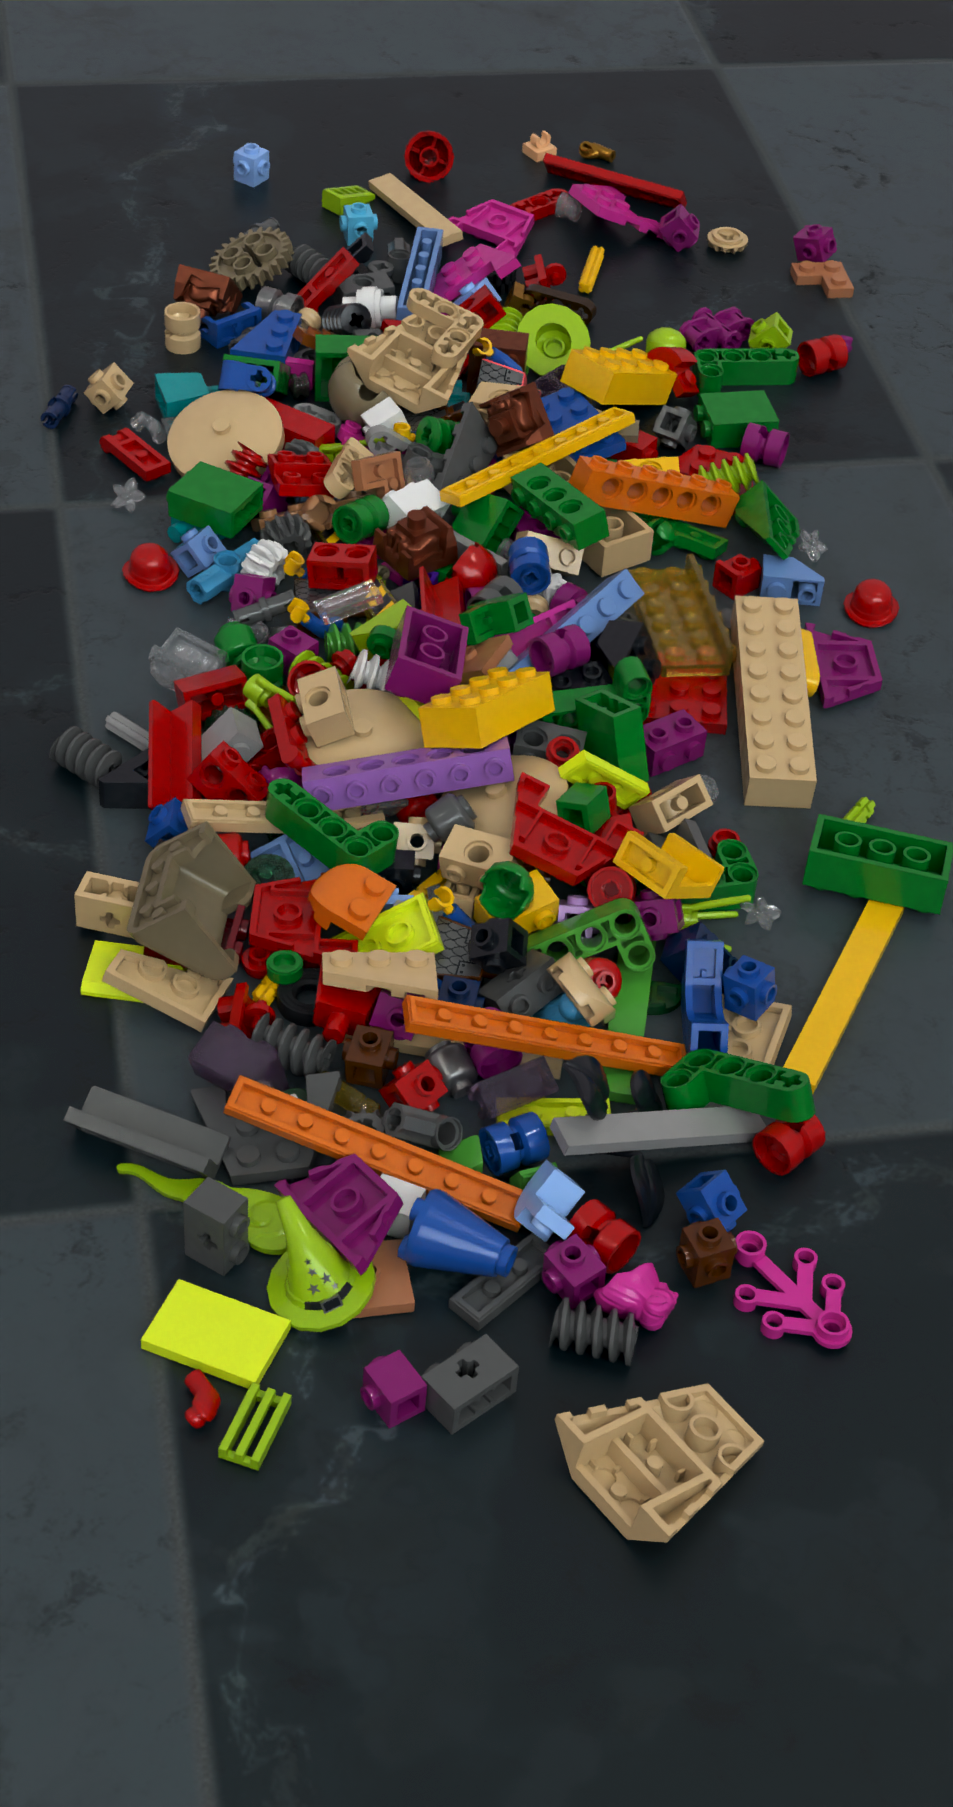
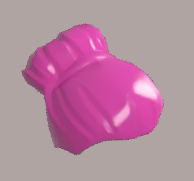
M644 1263L631 1271L617 1273L608 1284L596 1289L593 1296L596 1304L601 1305L604 1313L609 1315L611 1310L616 1308L619 1319L624 1320L629 1312H633L634 1319L642 1327L649 1331H656L662 1327L674 1309L678 1293L669 1290L667 1283L659 1281L653 1263Z

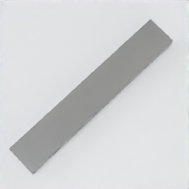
M728 1106L606 1114L604 1119L598 1121L593 1120L589 1115L555 1117L550 1125V1129L564 1156L753 1142L754 1136L766 1127L759 1114Z

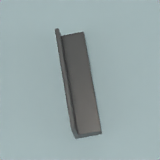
M97 1086L91 1087L82 1110L69 1106L63 1120L77 1130L204 1178L210 1177L215 1179L231 1141V1138L226 1134Z

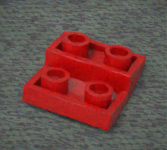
M280 450L277 454H268L267 460L270 475L279 496L311 497L313 495H327L335 498L326 489L323 482L332 464L324 453L309 451L307 455H295L292 451Z

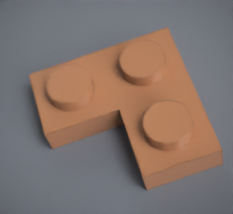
M828 260L826 262L802 261L800 263H791L790 274L796 285H821L827 298H853L854 287L841 262Z
M391 451L351 461L355 491H366L376 488V495L382 500L389 491H397L405 487L400 451Z

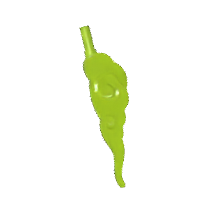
M120 1163L117 1165V1172L119 1174L134 1175L164 1197L184 1202L205 1180L204 1178L171 1179L141 1165L133 1163ZM219 1182L248 1198V1217L250 1218L248 1243L250 1246L261 1253L269 1255L284 1254L287 1251L286 1237L276 1206V1201L282 1197L257 1189L231 1188L223 1182Z

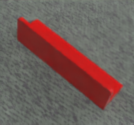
M424 566L420 567L421 610L461 625L459 614L465 612L463 586L458 576L433 585Z
M153 699L149 702L148 807L153 810L157 805H164L175 797L181 802L183 799H202V794L186 779L202 762L201 705L192 699L170 711Z

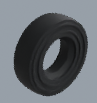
M303 968V976L297 982L287 985L279 984L277 989L278 1009L281 1015L289 1022L304 1027H316L313 1023L315 1004L299 1002L296 999V995L303 991L317 992L320 969Z

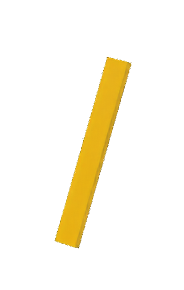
M612 407L439 491L441 501L461 508L512 483L511 477L539 463L547 466L634 424L635 415L630 411Z
M868 900L783 1066L806 1073L809 1076L812 1094H814L902 917L905 907Z

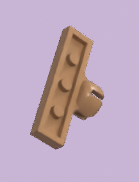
M353 489L343 499H334L327 495H313L305 502L287 505V511L291 515L298 513L312 530H330L333 528V513L338 507L354 502L366 495H372V493H363ZM276 508L260 511L259 517L251 520L252 530L259 532V530L265 528V521L274 520L275 514L281 517L286 511L277 513Z

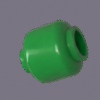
M236 621L223 625L214 638V645L221 664L225 667L236 664L240 670L242 652L246 648L258 644L253 629L246 624Z

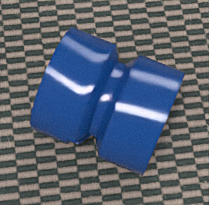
M526 536L517 539L512 543L508 551L510 578L514 579L527 595L539 594L547 589L551 580L547 546L541 539Z
M527 1112L509 1119L508 1125L505 1122H497L482 1127L479 1130L478 1135L482 1157L490 1172L495 1176L517 1170L520 1162L528 1166L546 1160L549 1157L550 1145L548 1135L542 1121L534 1112Z

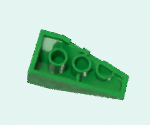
M761 480L740 496L735 508L736 513H734V517L741 527L745 528L747 526L756 537L780 558L785 560L789 557L793 549L792 545L797 541L796 538L800 536L799 522L768 485Z

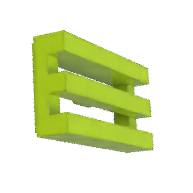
M252 1382L218 1448V1457L259 1471L292 1404V1395L283 1393L281 1397L276 1395L275 1389L268 1387L266 1391L260 1390V1384ZM256 1402H260L237 1450L233 1451L232 1449ZM270 1406L276 1407L252 1457L246 1455Z

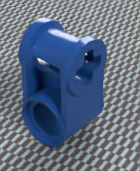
M223 360L218 390H244L256 393L262 397H268L275 392L277 381L267 368L234 360ZM262 377H264L267 380V382L261 383L259 387L256 384V381H261Z

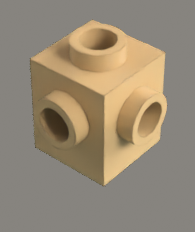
M113 362L104 370H96L88 378L87 381L90 384L84 391V394L104 414L112 407L115 410L119 409L128 400L125 395L134 383Z
M409 817L408 823L394 822V825L399 830L397 849L415 851V865L426 867V861H433L434 854H440L442 840L434 842L423 827L428 822L427 818ZM416 836L424 840L423 845L419 848L411 845L412 838Z

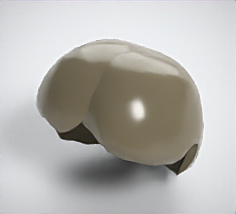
M349 356L339 362L328 383L329 402L337 417L344 423L346 420L354 421L360 424L362 428L366 425L360 415L389 397L384 391L377 394L366 388Z

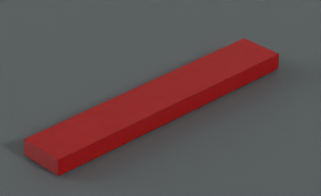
M546 153L543 159L547 172L590 185L613 186L622 194L676 208L680 204L685 208L687 204L684 191L549 153Z

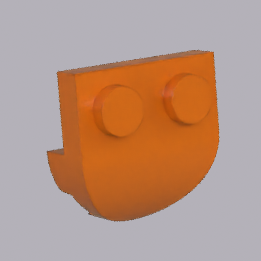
M343 864L328 870L315 881L309 892L308 902H311L315 912L314 920L322 928L327 930L331 923L363 941L392 896L396 885L362 865Z

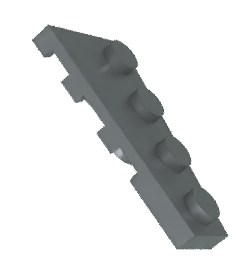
M473 402L463 403L460 411L463 414L460 424H455L452 432L455 439L451 449H446L443 457L444 469L442 473H437L433 484L439 491L487 468L496 454L497 441L489 432L488 426ZM450 504L442 517L450 525L455 518L451 512L452 504Z

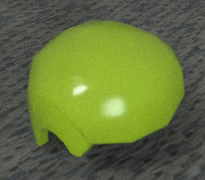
M661 327L649 333L645 352L647 353L657 347H682L686 349V339L676 329Z

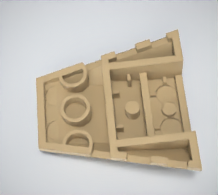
M412 314L402 319L400 325H391L385 328L383 334L377 337L374 335L367 337L364 340V344L360 346L354 344L348 347L347 353L366 388L377 394L384 391L396 404L418 414L447 405L469 350L452 368L436 366L431 361L433 346L446 330Z
M709 1383L662 1392L659 1394L658 1399L645 1401L642 1397L626 1400L625 1406L607 1409L603 1404L589 1407L585 1414L572 1416L569 1411L556 1414L555 1417L556 1427L572 1480L627 1540L667 1543L764 1444V1440Z

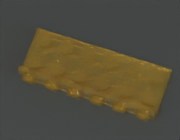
M687 554L685 569L678 567H667L666 569L639 567L628 569L645 593L633 605L640 622H644L648 635L652 638L654 651L657 659L661 662L660 676H729L731 663L736 662V645L732 644L729 639V629L724 627L722 613L716 608L715 596L710 594L708 580H704L702 566L697 564L694 554Z

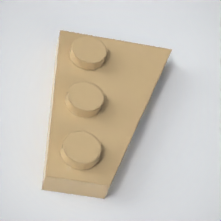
M121 949L106 969L102 981L202 1032L217 1008L218 999L225 996L234 978L211 980L187 968V971L167 966L164 960Z
M335 950L333 952H322L323 985L363 992L378 987L391 991L392 997L405 998L407 993L424 995L425 998L438 1000L434 952L411 950L408 952H387L385 950L350 952L347 950Z
M722 994L723 1014L729 1024L728 1054L774 1065L792 1017V1005L773 1002L757 1021H753L725 1009L724 994Z

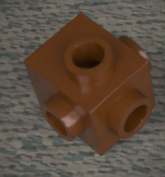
M357 1024L352 1039L346 1038L342 1052V1060H345L346 1083L381 1089L384 1086L389 1069L395 1070L399 1059V1048L394 1047L393 1031L384 1030L376 1026L368 1027Z
M715 1218L704 1222L698 1221L682 1228L680 1243L676 1247V1256L679 1265L684 1270L693 1288L730 1278L734 1256L737 1254V1243L734 1235L730 1231H726L720 1219Z

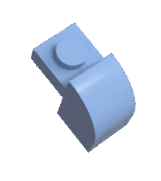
M546 1159L523 1189L515 1206L514 1218L544 1242L553 1233L566 1240L575 1228L566 1216L585 1191L573 1179Z

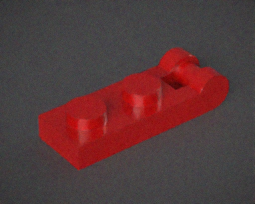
M344 246L296 294L303 297L304 308H311L318 313V307L328 297L332 296L336 288L346 278L350 277L360 265Z
M127 427L118 430L116 435L107 434L100 437V446L105 453L111 452L146 482L171 472V462Z
M277 693L267 699L280 757L282 762L289 768H294L295 773L302 779V767L316 765L308 756L306 748L308 738L304 735L299 721V717H302V714L294 702H288Z

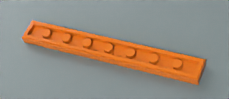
M407 994L402 1002L405 1031L409 1033L565 1060L588 1055L596 1058L601 1066L634 1072L645 1070L648 1074L663 1076L687 1054L685 1044Z
M239 1075L224 1107V1114L337 1160L355 1153L379 1176L384 1173L425 1188L426 1196L431 1189L446 1191L480 1218L518 1233L521 1223L515 1220L514 1210L523 1191L522 1189Z

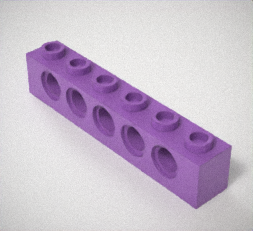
M507 736L481 749L419 748L302 767L303 789L330 810L515 781Z

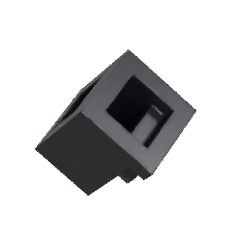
M396 849L394 863L378 873L381 877H385L386 880L395 884L396 888H399V895H408L413 891V886L420 885L421 866L415 865V851Z

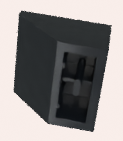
M609 620L597 644L610 677L613 680L615 666L620 660L625 657L635 656L642 661L653 686L655 680L660 676L661 662L657 659L652 638L648 635L644 622Z

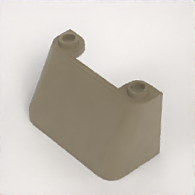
M206 821L159 844L149 853L144 863L127 931L139 944L211 980L228 979L237 972L239 955L233 949L223 950L221 947L227 916L230 913L236 912L238 904L244 905L245 909L251 904L256 881Z

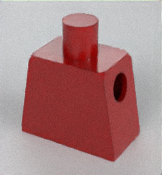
M321 959L313 1015L314 1025L324 1028L322 1035L327 1042L334 1039L337 1041V1044L342 1043L346 1034L353 1036L357 1024L370 1027L369 1023L382 988L375 987L370 991L363 992L323 985Z

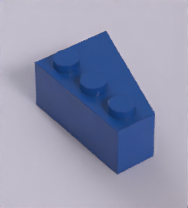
M274 310L230 349V355L281 361L285 364L287 356L293 357L299 350L301 343L292 335L297 326H302V313H294L290 310Z

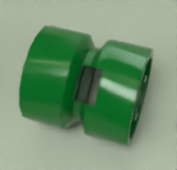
M366 495L354 502L338 507L333 513L332 525L337 537L342 542L356 544L368 537L374 536L376 528L382 531L386 530L389 525L390 516L386 504L379 497Z
M257 644L246 648L241 656V671L246 675L247 681L253 675L260 674L273 685L282 688L284 670L282 651L268 644Z

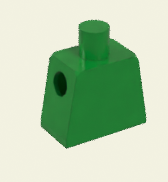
M488 494L461 508L453 505L451 512L456 519L452 527L462 536L473 542H478L486 549L500 555L525 511L506 498Z

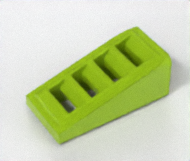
M358 185L322 190V207L339 216L344 214V205H352L356 202L366 204L375 199V194Z

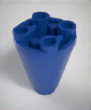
M431 1189L425 1200L419 1197L415 1200L409 1214V1220L414 1223L410 1234L403 1238L397 1255L398 1258L405 1260L408 1265L413 1267L487 1277L500 1275L506 1278L515 1263L518 1247L511 1245L510 1239L446 1191Z

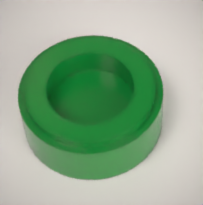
M280 950L272 953L266 961L268 978L272 982L281 985L297 982L303 976L302 957L291 950Z

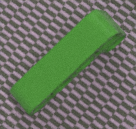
M627 898L615 899L528 935L527 952L531 949H541V953L553 957L555 962L568 952H571L577 960L579 957L584 959L617 945L627 968L632 971L641 972L649 969L655 962L656 957L651 937L639 909L632 900ZM627 913L633 916L632 920L627 924L622 925L615 922V919L621 914ZM593 927L599 930V933L593 938L581 936L582 932L587 928ZM556 941L566 944L564 949L559 952H552L547 949L551 943ZM636 945L646 947L645 952L641 955L634 956L629 954L630 949Z

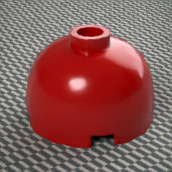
M426 130L418 132L408 141L405 147L404 160L412 176L419 181L430 183L434 182L433 180H439L447 176L453 165L454 153L451 144L445 136L436 131Z
M475 542L474 545L472 544L455 563L452 568L454 571L451 577L458 576L465 596L466 588L483 587L493 578L497 577L498 565L494 556L485 547Z

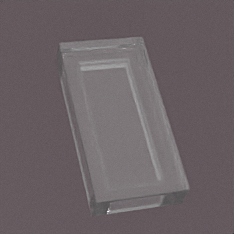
M372 579L313 601L315 611L324 625L334 623L384 603L382 594Z

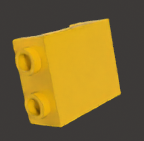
M628 831L612 861L664 899L710 898L724 872V867L676 833H669L664 844L659 848L638 832Z

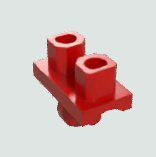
M542 254L534 256L535 264L522 267L526 288L530 284L551 288L550 285H560L567 277L566 269L560 263H551L545 268Z
M247 982L237 983L233 996L220 997L218 999V1015L221 1021L225 1023L213 1024L211 1033L218 1049L235 1047L239 1057L251 1055L250 1044L253 1030L261 1017L266 1013H270V1025L276 1019L275 1011L267 1005L266 1001L258 1000L255 1002L248 996L249 985Z

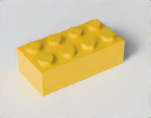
M585 346L584 349H571L560 381L602 405H666L677 373L669 370L667 363L656 359L651 360L647 358L648 353L637 348H632V351L616 348V351H613L606 347L596 350Z
M507 667L492 668L487 671L488 675L470 678L467 685L451 687L448 694L432 696L431 702L418 707L424 748L481 749L554 712L555 705L550 671L536 672L535 667H523L515 670V672H508Z

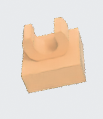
M543 130L541 138L535 133L531 134L530 141L523 143L522 152L535 162L543 161L546 153L556 155L557 147L550 143L551 135Z

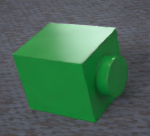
M576 782L556 800L559 817L593 834L611 817L607 786Z

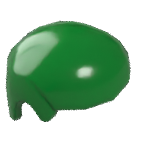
M512 861L495 862L480 879V882L483 883V892L479 897L480 903L495 918L503 919L509 917L514 920L529 907L533 900L534 885L532 877H530L529 872L523 866Z

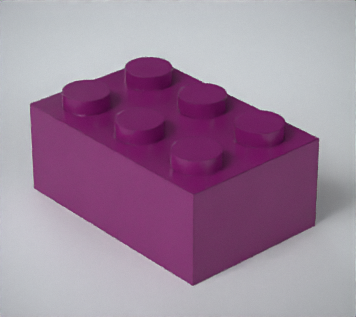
M407 605L393 638L384 689L391 691L398 697H407L424 705L431 702V697L434 695L450 693V688L460 685L462 681L469 627Z

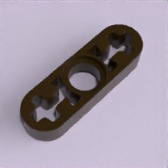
M530 284L524 290V294H533L534 299L537 300L533 306L528 304L522 305L528 311L538 305L551 304L553 299H557L564 306L578 314L585 325L591 322L597 312L593 301L585 297L538 284ZM580 308L584 309V313L586 314V316L582 315V310H580Z

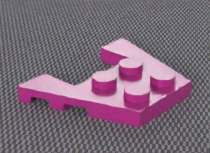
M586 183L572 184L569 194L596 216L623 226L629 223L643 233L651 230L656 234L657 238L663 239L662 233L659 231L660 223L656 220L634 214L629 210L630 205L624 201L626 196L615 187L589 185Z
M491 199L466 210V215L457 218L452 216L448 220L463 232L469 233L475 238L492 242L497 246L495 249L517 257L534 225V214Z
M480 243L476 247L468 248L462 257L455 262H449L442 267L441 272L437 274L433 293L452 301L461 295L459 290L468 283L473 282L475 285L493 271L498 274L500 279H503L520 267L521 264L514 255Z

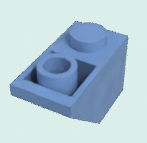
M763 554L759 597L798 599V604L820 606L825 582L824 577L794 557H788L783 560L777 555Z

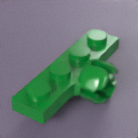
M634 512L654 530L653 551L651 554L653 556L663 555L672 547L695 552L702 559L714 560L727 550L729 540L676 519Z

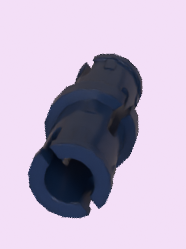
M64 385L56 397L53 396L48 402L47 410L41 415V421H44L42 424L46 428H56L62 417H66L70 413L72 403L78 398V392L74 393L76 388L72 385Z

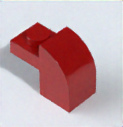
M657 347L647 352V358L663 361L669 365V370L677 373L672 387L676 398L693 397L699 393L696 377L689 368L697 363V360L689 350L682 347Z

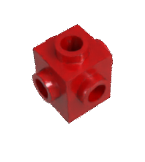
M428 1059L415 1065L411 1060L405 1062L392 1072L395 1078L378 1090L389 1108L394 1102L431 1112L440 1106L437 1099L448 1092L442 1081V1074L435 1066L431 1065Z

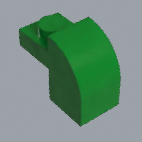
M526 592L481 601L468 606L467 611L459 614L461 625L469 627L467 646L479 644L495 635L515 633L534 624Z

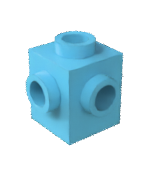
M356 202L352 205H344V215L339 217V225L347 246H350L365 232L373 238L374 230L378 228L377 214H373L370 204Z

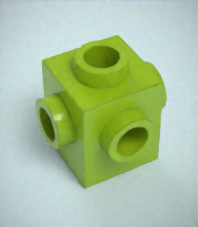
M775 312L765 320L763 318L757 320L751 326L748 340L749 347L787 348L791 345L793 330L779 313Z

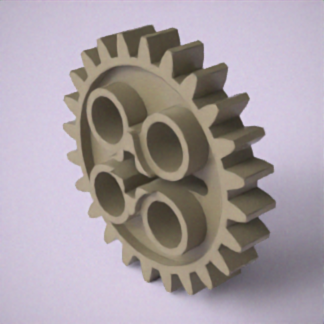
M259 227L256 232L249 229L246 235L240 232L239 238L231 237L229 244L222 243L223 249L215 251L216 256L211 257L212 263L209 264L212 273L231 277L241 292L246 287H250L253 290L256 284L264 286L265 280L273 281V275H281L280 269L289 267L287 262L293 260L291 256L294 254L293 245L286 232H281L279 228L273 231L272 227H268L264 231L262 227Z

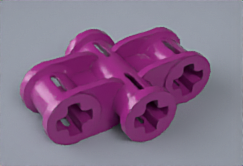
M702 307L694 313L692 320L686 321L680 327L679 331L685 337L686 344L691 345L694 352L699 349H717L720 345L721 348H740L742 341L749 339L751 326L755 321L749 317H744L737 307H730L719 311L714 316L709 308Z

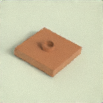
M509 634L488 638L479 644L466 647L460 685L468 684L470 678L486 676L489 669L497 667L513 645Z
M402 1239L385 1240L381 1243L372 1259L376 1274L372 1297L361 1313L354 1318L415 1312V1300L407 1263L397 1256Z

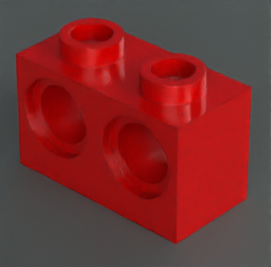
M315 542L306 560L309 588L371 591L378 574L376 545Z
M224 740L186 778L205 798L211 800L261 801L267 795L269 786L264 776L250 767L241 758L239 752L230 747Z

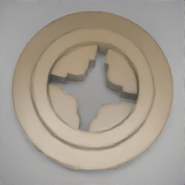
M719 227L708 233L707 241L708 246L714 248L716 252L722 251L724 254L727 252L735 254L736 251H744L748 244V237L736 228Z

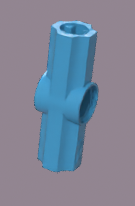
M253 538L234 551L223 550L216 553L213 559L214 564L186 583L187 592L191 595L193 601L201 605L222 591L230 592L231 587L234 585L235 574L240 573L243 568L241 563L246 559V553H249L252 545L257 544L259 540Z

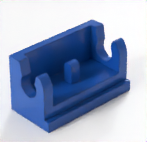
M244 302L241 306L246 310L216 321L209 316L203 317L201 321L206 323L209 329H199L201 337L217 349L227 346L231 340L239 337L244 329L254 327L262 321V308L259 306L255 307L250 302Z

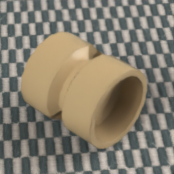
M175 302L166 306L164 310L166 349L181 355L198 351L201 347V332L198 330L201 326L200 308L189 302Z

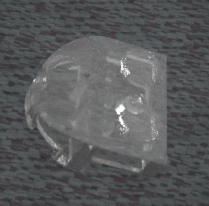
M176 627L162 647L153 645L148 659L150 662V673L158 684L175 691L173 681L223 668L228 663L229 656L227 652Z

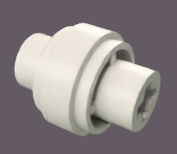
M377 286L362 287V289L357 290L356 297L342 298V304L360 303L367 307L372 318L370 329L380 328L384 319L396 320L398 296H384L383 289H378Z

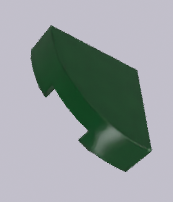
M651 981L647 1015L667 1014L681 1005L680 984Z

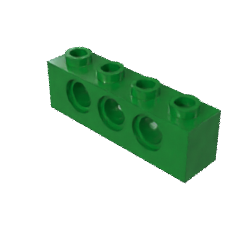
M539 463L511 477L513 487L511 496L514 503L518 507L521 506L529 512L532 518L538 519L549 531L555 532L563 542L569 543L578 551L610 536L605 509L543 463Z

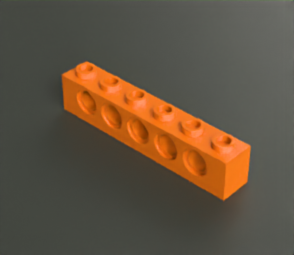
M593 455L592 458L579 456L568 482L602 507L721 528L727 527L740 499V496L732 489V484L721 478H717L714 481L698 474H692V476L683 475L673 469H668L667 472L660 471L650 465L639 467L624 460L612 462L598 455Z

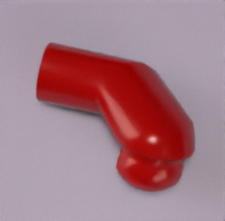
M200 1369L189 1373L184 1380L185 1385L194 1396L192 1406L185 1411L184 1416L192 1427L200 1429L204 1426L205 1422H211L215 1418L221 1405L219 1393Z

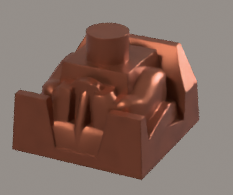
M179 264L173 297L176 302L195 304L200 308L201 318L206 316L216 317L217 313L222 314L227 311L231 315L237 312L243 294L231 277Z
M535 381L479 405L480 409H487L489 432L498 444L496 450L497 457H503V455L531 447L554 435Z
M424 506L421 510L409 511L407 517L397 521V524L388 528L386 533L379 528L375 529L373 545H376L377 555L407 581L419 577V568L424 566L427 573H430L458 561L457 542L453 527L428 506Z

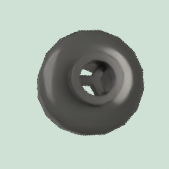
M448 793L427 807L425 816L428 822L423 827L434 842L441 839L445 843L455 824L474 829L475 823L473 820L477 818V815L462 794L457 797L452 793Z

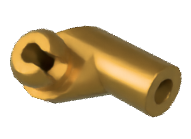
M584 141L579 146V154L585 159L600 158L611 163L616 157L614 150L597 143Z

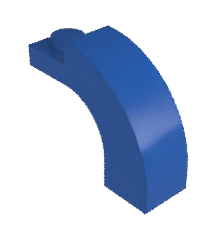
M686 939L684 973H682L681 1014L683 1041L687 1054L693 1050L703 1048L728 1053L729 1024L724 1018L722 1006L724 941Z

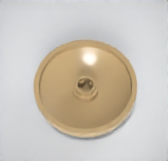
M222 390L196 399L178 414L169 430L167 447L174 468L183 477L187 471H190L200 461L230 471L225 461H236L231 451H242L238 442L262 456L268 465V454H277L278 451L283 449L285 433L277 409L266 398L250 391ZM259 466L256 468L261 475L266 470V468Z
M375 689L346 690L355 735L318 748L310 735L307 736L308 742L306 743L308 756L316 765L424 748L420 720L398 696Z
M514 755L511 756L515 781L444 792L441 797L448 793H452L457 797L462 794L477 815V818L473 820L475 823L474 829L511 839L516 786L522 772L550 785L548 794L539 807L557 816L556 800L569 789L567 779L565 780L560 777L558 766L551 761L536 756Z

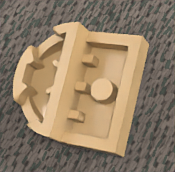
M568 952L546 969L592 1028L600 1022L604 1026L615 1017L616 1010L613 1006L617 1004L616 1000L605 986L598 988L590 978L594 973L582 957L576 960L572 953Z

